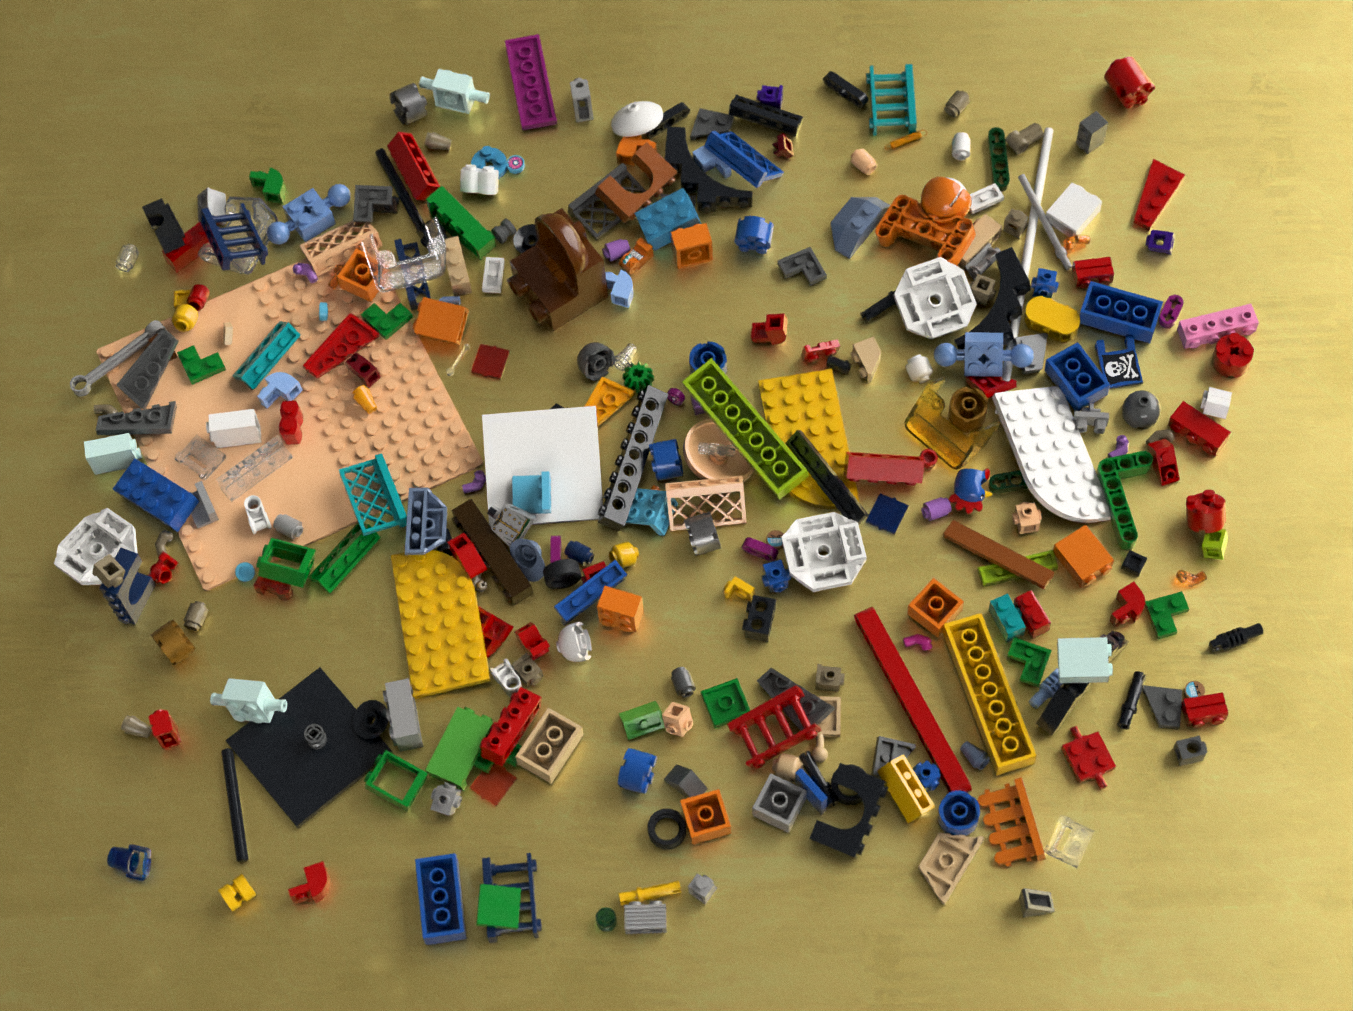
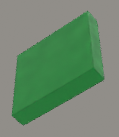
M738 678L700 691L714 729L726 725L751 711Z
M480 884L476 926L517 930L521 888Z

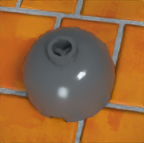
M589 343L578 354V368L585 377L593 381L600 380L601 377H605L609 373L607 371L609 367H613L615 360L614 352L602 343Z
M1144 390L1129 394L1122 408L1123 419L1133 428L1144 427L1143 429H1148L1154 426L1161 412L1160 402L1157 397L1151 392Z

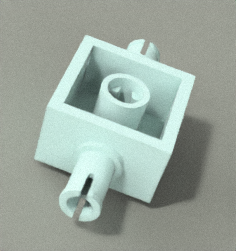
M438 69L434 80L421 77L419 82L420 88L433 91L437 107L466 114L470 113L474 101L487 104L490 97L489 92L475 90L471 76L454 73L450 70Z
M228 678L223 693H212L210 697V703L213 706H226L233 718L239 722L270 723L274 711L285 712L287 709L286 699H275L263 681Z

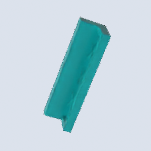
M279 321L232 376L236 380L243 381L251 390H254L301 334L289 322Z

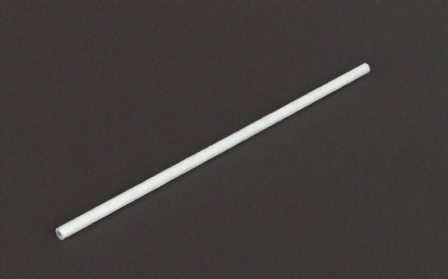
M1045 128L1034 187V193L1040 205L1053 136L1052 128ZM1032 204L1021 261L1027 277L1029 275L1038 223V215ZM1025 295L1017 296L1021 309H1023ZM1021 316L1011 320L1010 326L1014 338L1018 337ZM1012 340L1007 343L1006 350H1012L1014 347ZM1004 361L1002 380L1010 381L1013 367L1011 361Z

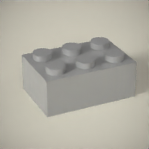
M409 679L385 683L386 690L383 691V697L387 705L386 715L390 722L389 732L394 746H398L400 752L423 747L415 698L412 694L413 689Z

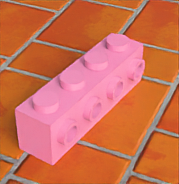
M1247 304L1179 321L1177 331L1184 349L1190 347L1197 348L1207 343L1214 344L1222 337L1234 332L1240 335H1250L1256 332L1259 322L1252 304Z

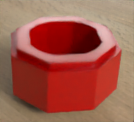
M928 448L921 451L919 455L925 461L924 468L929 469L935 466L938 459L935 451Z

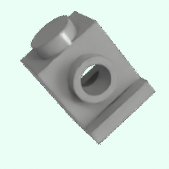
M698 873L688 885L689 894L705 905L717 889L711 878L706 875L701 876Z

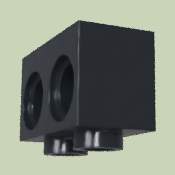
M753 595L752 601H748L746 612L749 615L748 619H744L742 630L745 631V638L769 641L776 610V599ZM758 607L765 608V610L762 612H759L756 609ZM760 625L761 628L753 629L752 626Z

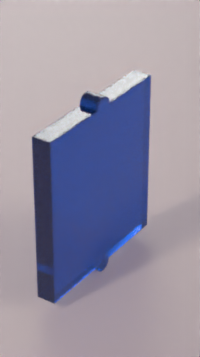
M880 493L866 522L878 527L879 530L883 529L895 534L909 505L896 500L895 497L891 498Z

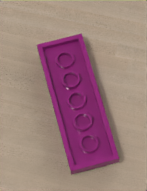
M539 34L505 40L522 130L557 124Z

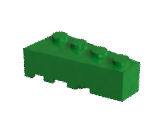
M440 186L426 199L430 218L442 225L452 237L458 236L460 244L479 260H482L496 247L494 234L489 230L487 231L443 186Z

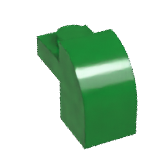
M270 168L268 173L251 171L249 179L252 187L263 188L262 192L266 201L283 204L286 186L281 173L274 168Z

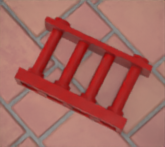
M798 686L791 687L727 723L731 732L741 734L752 757L745 762L748 767L759 769L768 760L806 739L811 740L818 735L817 733L822 731L821 727L817 724H810L800 704V699L805 695ZM788 705L793 706L804 728L794 735L782 712L783 708ZM770 715L776 716L786 737L784 741L778 744L775 743L765 723L766 718ZM754 724L759 726L769 747L768 750L760 754L748 733L749 727Z

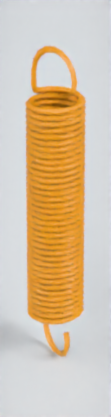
M920 131L893 140L889 144L894 149L922 138V134Z

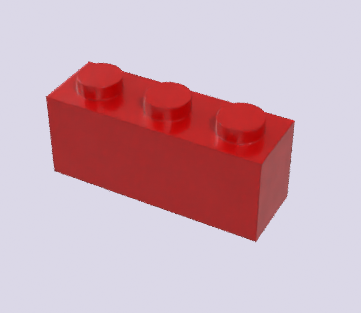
M200 222L184 233V246L166 254L162 250L165 261L176 273L180 272L211 248Z
M1184 401L1170 416L1168 426L1172 431L1180 433L1190 443L1197 444L1204 452L1215 457L1228 442L1231 434L1229 430Z

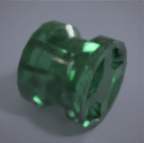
M602 908L596 913L598 928L604 932H610L616 927V914L611 908Z

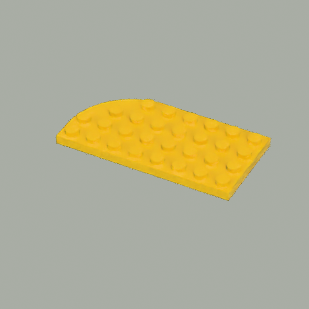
M832 369L758 380L764 417L768 425L784 443L797 430H801L859 502L856 483L849 481L843 474L846 452H849ZM810 474L809 477L789 492L791 496L809 506L821 509H837Z
M431 550L425 555H405V552L391 555L413 697L415 699L491 681L475 587L472 579L469 578L459 562L450 555L436 550Z

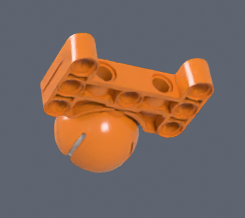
M940 176L932 178L923 188L921 203L906 195H899L894 199L875 229L877 239L881 246L889 247L898 236L939 251L938 258L948 259L947 262L957 266L976 236L972 221L964 218L971 207V196L963 184L956 179Z

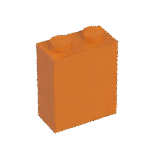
M423 297L418 305V318L413 323L414 333L418 336L460 346L469 309L464 306Z
M1087 525L1054 544V555L1080 588L1084 585H1091L1101 574L1104 576L1112 570L1114 559Z

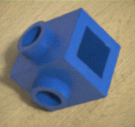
M1038 269L1037 276L1033 277L1031 288H1034L1033 296L1052 298L1053 293H1057L1059 282H1056L1057 271Z
M782 559L763 564L764 575L761 576L764 587L768 586L770 593L774 591L776 593L782 592L788 588V580H791L789 570L784 568Z
M926 760L923 764L920 762L913 767V771L926 792L933 791L939 786L941 775L939 768L935 764H930Z

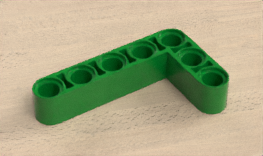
M1147 451L1103 459L1099 462L1096 472L1109 507L1111 524L1118 545L1125 551L1132 550L1135 547L1138 533L1121 479L1144 475L1150 471L1153 457ZM1139 461H1144L1147 464H1141ZM1121 465H1126L1128 468H1122ZM1102 469H1108L1110 472H1104ZM1107 486H1113L1115 489H1109ZM1113 503H1119L1121 506H1115ZM1118 520H1124L1126 523L1122 524ZM1124 537H1130L1132 540L1127 541Z

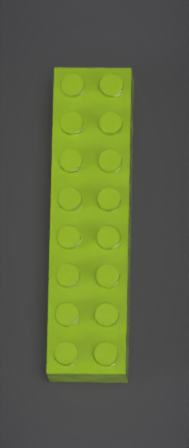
M712 358L682 381L685 389L779 500L809 477L807 469Z

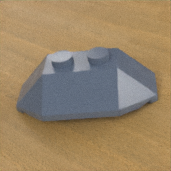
M851 197L830 223L835 250L850 259L879 224L890 205L877 197Z
M428 487L409 488L405 555H425L446 542L448 509Z

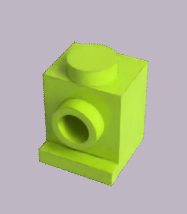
M1225 529L1214 533H1205L1202 544L1204 558L1224 560V552L1228 541Z

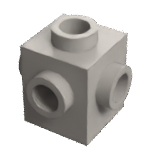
M451 783L437 786L431 795L433 800L431 810L448 816L454 814L456 808L461 804V790L456 789V785Z

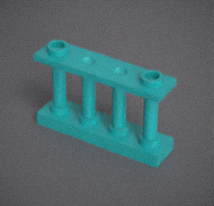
M905 64V71L900 74L874 75L873 66H870L869 73H866V84H870L872 118H869V129L873 128V135H877V126L905 125L909 129V134L916 132L917 119L912 64ZM902 81L905 82V86L896 89H875L874 82ZM903 95V97H906L904 103L876 104L875 99L876 96ZM899 110L907 112L905 118L877 119L876 111Z

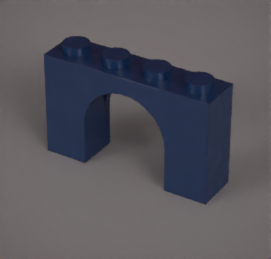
M120 547L115 560L125 570L124 580L118 587L112 585L107 588L102 583L99 589L120 622L136 625L156 584L152 577L137 572L143 562L139 554Z

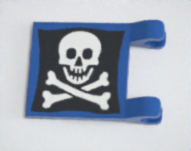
M1132 335L1126 336L1124 341L1125 350L1105 352L1104 341H1096L1095 350L1098 355L1101 372L1109 382L1110 388L1143 384L1134 337Z

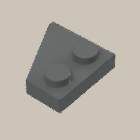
M700 108L690 139L696 140V137L707 136L708 138L711 131H716L719 134L730 132L734 116Z
M1143 685V694L1146 695L1149 701V707L1155 715L1158 727L1179 730L1182 690Z
M878 736L871 775L881 778L877 772L878 769L903 754L907 759L915 749L916 744Z

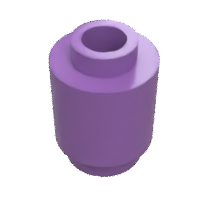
M626 239L606 243L604 248H602L604 258H608L609 261L622 258L630 251V246Z
M940 497L923 503L921 511L925 519L927 518L929 521L947 516L952 509L949 500Z

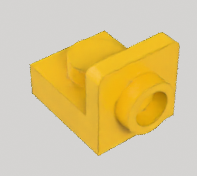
M736 576L732 581L729 580L723 589L727 600L730 599L734 591L740 598H747L750 601L753 595H755V588Z

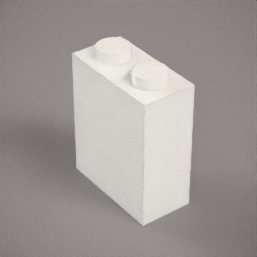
M1072 182L1048 209L1046 217L1051 226L1075 241L1100 212L1102 201L1096 195L1088 193L1083 187Z
M254 409L208 415L209 422H206L207 433H210V440L215 443L216 448L262 443L261 426Z

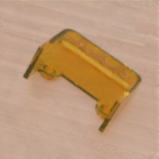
M941 377L928 382L905 419V428L923 445L935 451L937 456L949 467L957 470L964 467L986 446L1000 423L994 422L983 427L981 431H973L967 437L941 415L945 408V402L937 393L946 378Z

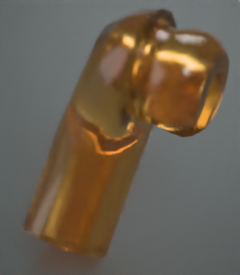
M1077 234L1065 238L1063 247L1066 250H1072L1074 248L1073 244H1089L1090 236Z
M341 265L335 266L334 272L336 274L327 284L334 290L339 285L337 275L343 268Z
M1179 570L1176 574L1179 582L1189 587L1207 580V576L1203 571L1193 575L1185 570Z

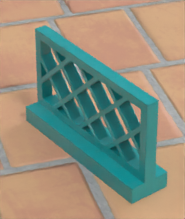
M382 453L375 455V459L339 469L341 480L363 536L398 525L400 528L407 525L406 512ZM373 466L375 471L371 476L363 473L364 469ZM352 472L357 474L354 481L346 479L345 474ZM360 476L369 479L366 487L357 483ZM372 481L380 484L381 487L378 492L369 488ZM354 487L363 490L360 497L351 493ZM366 492L375 495L372 502L363 499ZM379 497L387 501L384 508L375 504ZM360 503L370 506L366 513L358 510ZM372 508L382 511L379 518L369 515ZM386 513L393 516L394 521L385 522L381 519ZM366 519L376 522L374 527L365 529L364 523Z

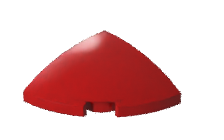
M478 606L486 655L489 658L506 640L514 626Z

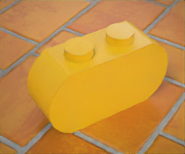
M1037 296L1027 303L1024 322L1028 329L1040 334L1047 333L1049 338L1066 343L1076 337L1080 316L1076 310L1068 305L1057 303L1052 298Z

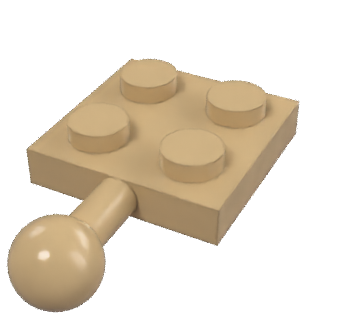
M817 696L832 705L835 710L818 725L822 731L817 733L816 748L812 751V757L816 762H824L828 757V752L824 748V737H840L841 697Z

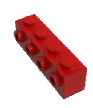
M397 132L387 145V148L403 175L406 184L409 186L413 197L416 200L426 201L440 185L411 133Z
M846 452L843 474L852 482H859L862 479L870 483L886 481L888 484H897L898 482H905L906 485L915 486L916 483H922L925 461L920 456Z
M520 687L517 693L514 692L508 707L502 709L498 722L492 724L488 737L482 739L480 744L481 757L499 766H503L540 710L542 697Z

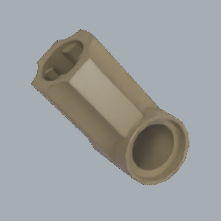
M1033 123L1021 131L1015 130L1011 132L1005 141L1018 155L1023 153L1030 144L1042 138L1044 132L1038 123Z

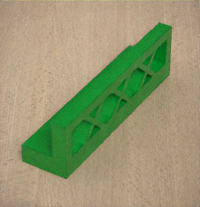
M357 523L308 578L313 582L319 583L327 593H331L381 537L377 532L363 536ZM364 523L365 529L371 528L369 524Z

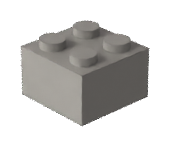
M770 773L752 808V814L754 817L789 833L807 799V790Z

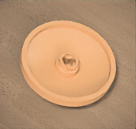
M711 419L703 420L689 430L683 443V455L688 467L698 478L705 480L742 476L744 483L751 477L754 469Z

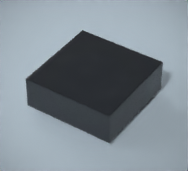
M1129 550L1121 569L1139 576L1147 561V557Z

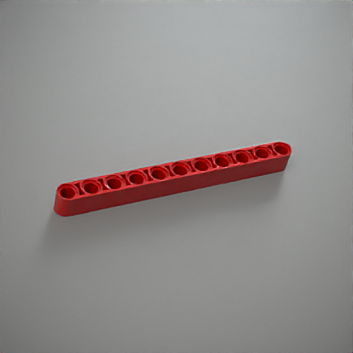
M870 607L854 614L857 626L930 760L939 768L940 778L948 793L958 790L967 793L971 792L972 787L875 609Z

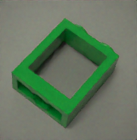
M271 538L269 544L264 545L263 556H259L257 560L258 576L303 588L314 565L316 549ZM274 556L300 563L301 565L297 570L271 563L270 561Z
M385 750L383 755L379 754L374 762L376 767L373 772L369 771L364 779V782H366L365 789L408 812L425 783L428 773ZM387 762L416 777L403 800L374 785Z

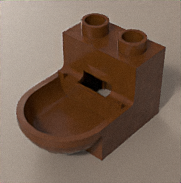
M563 208L554 213L541 214L535 218L538 241L535 243V246L510 260L512 276L507 279L508 285L516 297L519 298L525 294L531 303L527 305V308L533 319L538 324L546 321L553 331L608 298L604 260L587 240L586 230L580 221L574 223Z

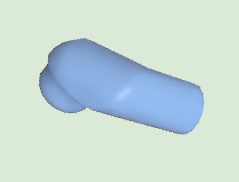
M444 296L438 300L455 305L461 304L460 296Z

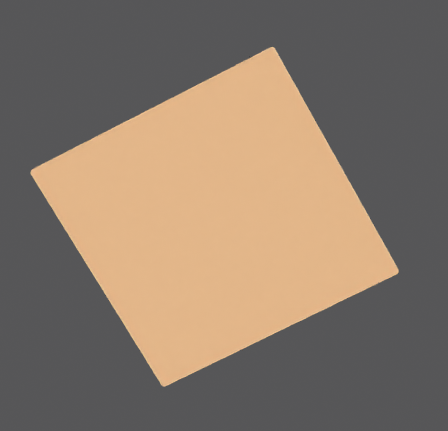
M374 250L367 253L378 259ZM307 258L207 301L204 308L197 311L198 320L190 331L182 332L177 330L171 321L172 317L161 321L166 330L179 340L175 348L177 358L168 362L146 409L152 408V405L160 404V406L169 405V402L176 401L177 408L172 434H134L148 467L190 493L197 491L195 483L202 481L219 520L197 528L190 514L178 531L205 591L237 578L235 570L240 563H250L254 569H257V560L259 556H263L264 545H268L271 538L305 547L358 523L341 480L339 469L375 459V455L382 453L400 500L404 502L408 500L409 488L428 487L432 489L483 465V460L419 336L414 333L411 321L407 322L387 340L380 335L357 352L377 367L381 377L369 388L377 406V410L371 414H368L353 399L352 392L359 386L364 385V383L347 368L345 361L318 379L303 368L304 363L350 312L369 325L362 319L361 313L373 303L386 314L401 303L389 278L373 301L369 302L340 288L337 275L345 264L317 276L318 281L315 283H310L306 275L295 274L293 272L294 265L298 263L310 264ZM320 302L328 303L327 321H320L319 319ZM279 321L289 322L301 336L258 386L251 390L243 381L236 380L232 375ZM224 322H230L233 326L231 345L224 344ZM145 329L99 348L97 354L101 363L143 334ZM150 342L107 373L124 414L141 407L116 385L150 345ZM193 345L200 359L218 352L226 370L192 385L177 352ZM276 372L287 373L298 380L303 389L294 399L303 413V423L300 427L302 430L300 444L286 445L279 432V423L282 419L280 406L283 401L287 400L279 396L267 409L257 397L260 391L268 385L265 378L270 374ZM254 409L261 426L262 443L216 448L215 443L210 440V433H207L206 422H209L208 415ZM373 466L365 468L363 473L372 476L375 470ZM352 472L345 474L346 479L354 481L357 474ZM360 476L357 483L366 487L369 479ZM372 481L369 488L378 492L381 486ZM354 487L351 493L360 497L363 490ZM366 492L363 499L372 502L375 495ZM255 495L260 498L268 515L271 529L265 528L253 534L244 506V501L247 497ZM379 497L375 504L384 508L387 501ZM360 503L358 510L366 513L370 506ZM252 505L250 509H255L258 505ZM372 508L369 515L373 516L382 511ZM279 514H286L301 521L303 527L302 534L292 539L278 532L273 527L276 517ZM273 556L270 562L279 558Z

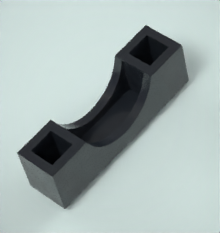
M161 198L142 206L152 229H156L154 232L165 254L185 245L183 241L185 234L168 203L165 204Z

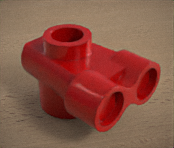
M162 551L158 556L159 559L156 564L150 567V573L148 574L158 584L167 583L172 577L171 570H174L179 563Z

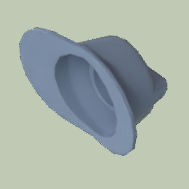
M521 538L512 542L510 555L528 581H539L543 577V569L545 568L541 557L542 550L540 545L533 540Z

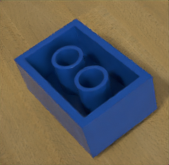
M1078 342L1046 359L1045 372L1054 384L1061 389L1066 400L1075 411H1081V408L1088 407L1089 403H1095L1108 395L1109 382Z

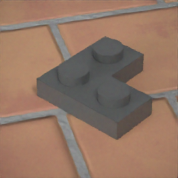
M355 185L353 221L373 223V206L391 205L392 187Z
M811 247L777 261L785 279L800 272H803L810 286L827 279V275Z

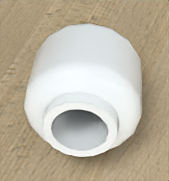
M919 354L907 360L906 370L911 381H919L922 384L930 380L929 376L933 373V369L927 357Z

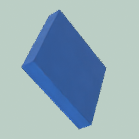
M800 768L795 772V785L807 790V800L822 815L827 810V796L807 773Z

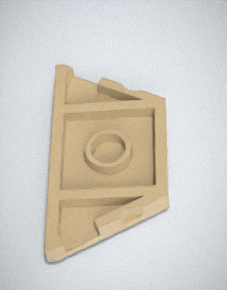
M939 833L923 858L918 869L943 905L948 901L984 841V837H966L965 835Z

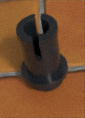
M833 355L829 356L826 366L840 371L841 374H848L852 366L848 360L843 361Z

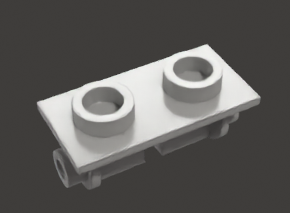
M988 243L965 266L974 281L978 274L982 275L996 260L995 254L1001 252L998 247L992 248L990 243Z

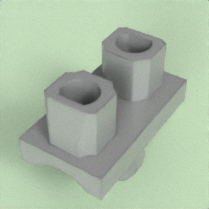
M1089 403V408H1081V411H1074L1073 421H1075L1077 431L1079 430L1080 433H1084L1087 431V425L1094 426L1095 433H1104L1105 427L1108 424L1109 413L1101 412V409L1094 408V403Z

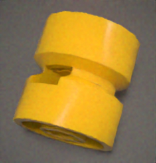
M243 874L234 878L231 885L226 884L218 889L232 912L242 906V901L248 902L257 896Z

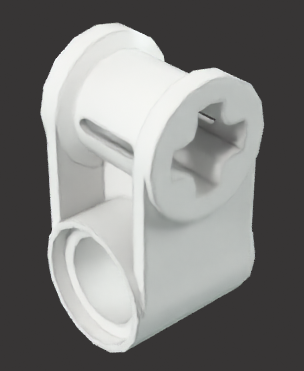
M255 495L247 497L244 501V506L253 534L265 528L271 529L268 515L260 498ZM252 505H258L257 508L250 509Z
M506 658L500 665L489 669L496 682L500 684L509 697L514 692L517 693L520 687H522L519 676ZM510 684H517L514 688H509Z

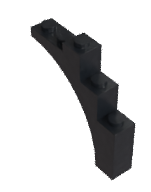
M667 127L665 160L678 173H681V188L686 193H698V211L705 213L716 212V206L752 207V191L738 190L725 186L709 177L694 162L688 150L685 127Z
M1012 247L995 254L1001 276L996 301L988 315L979 325L969 331L1003 333V345L1014 339L1013 331L1008 321L1015 320L1023 315L1017 296L1025 295L1031 291L1030 281ZM964 334L954 340L956 349H965Z
M1113 630L1107 635L1103 634L1099 637H1107V644H1111L1112 656H1108L1109 663L1129 643L1123 634ZM1063 683L1057 689L1036 724L1049 734L1054 735L1059 731L1092 683Z

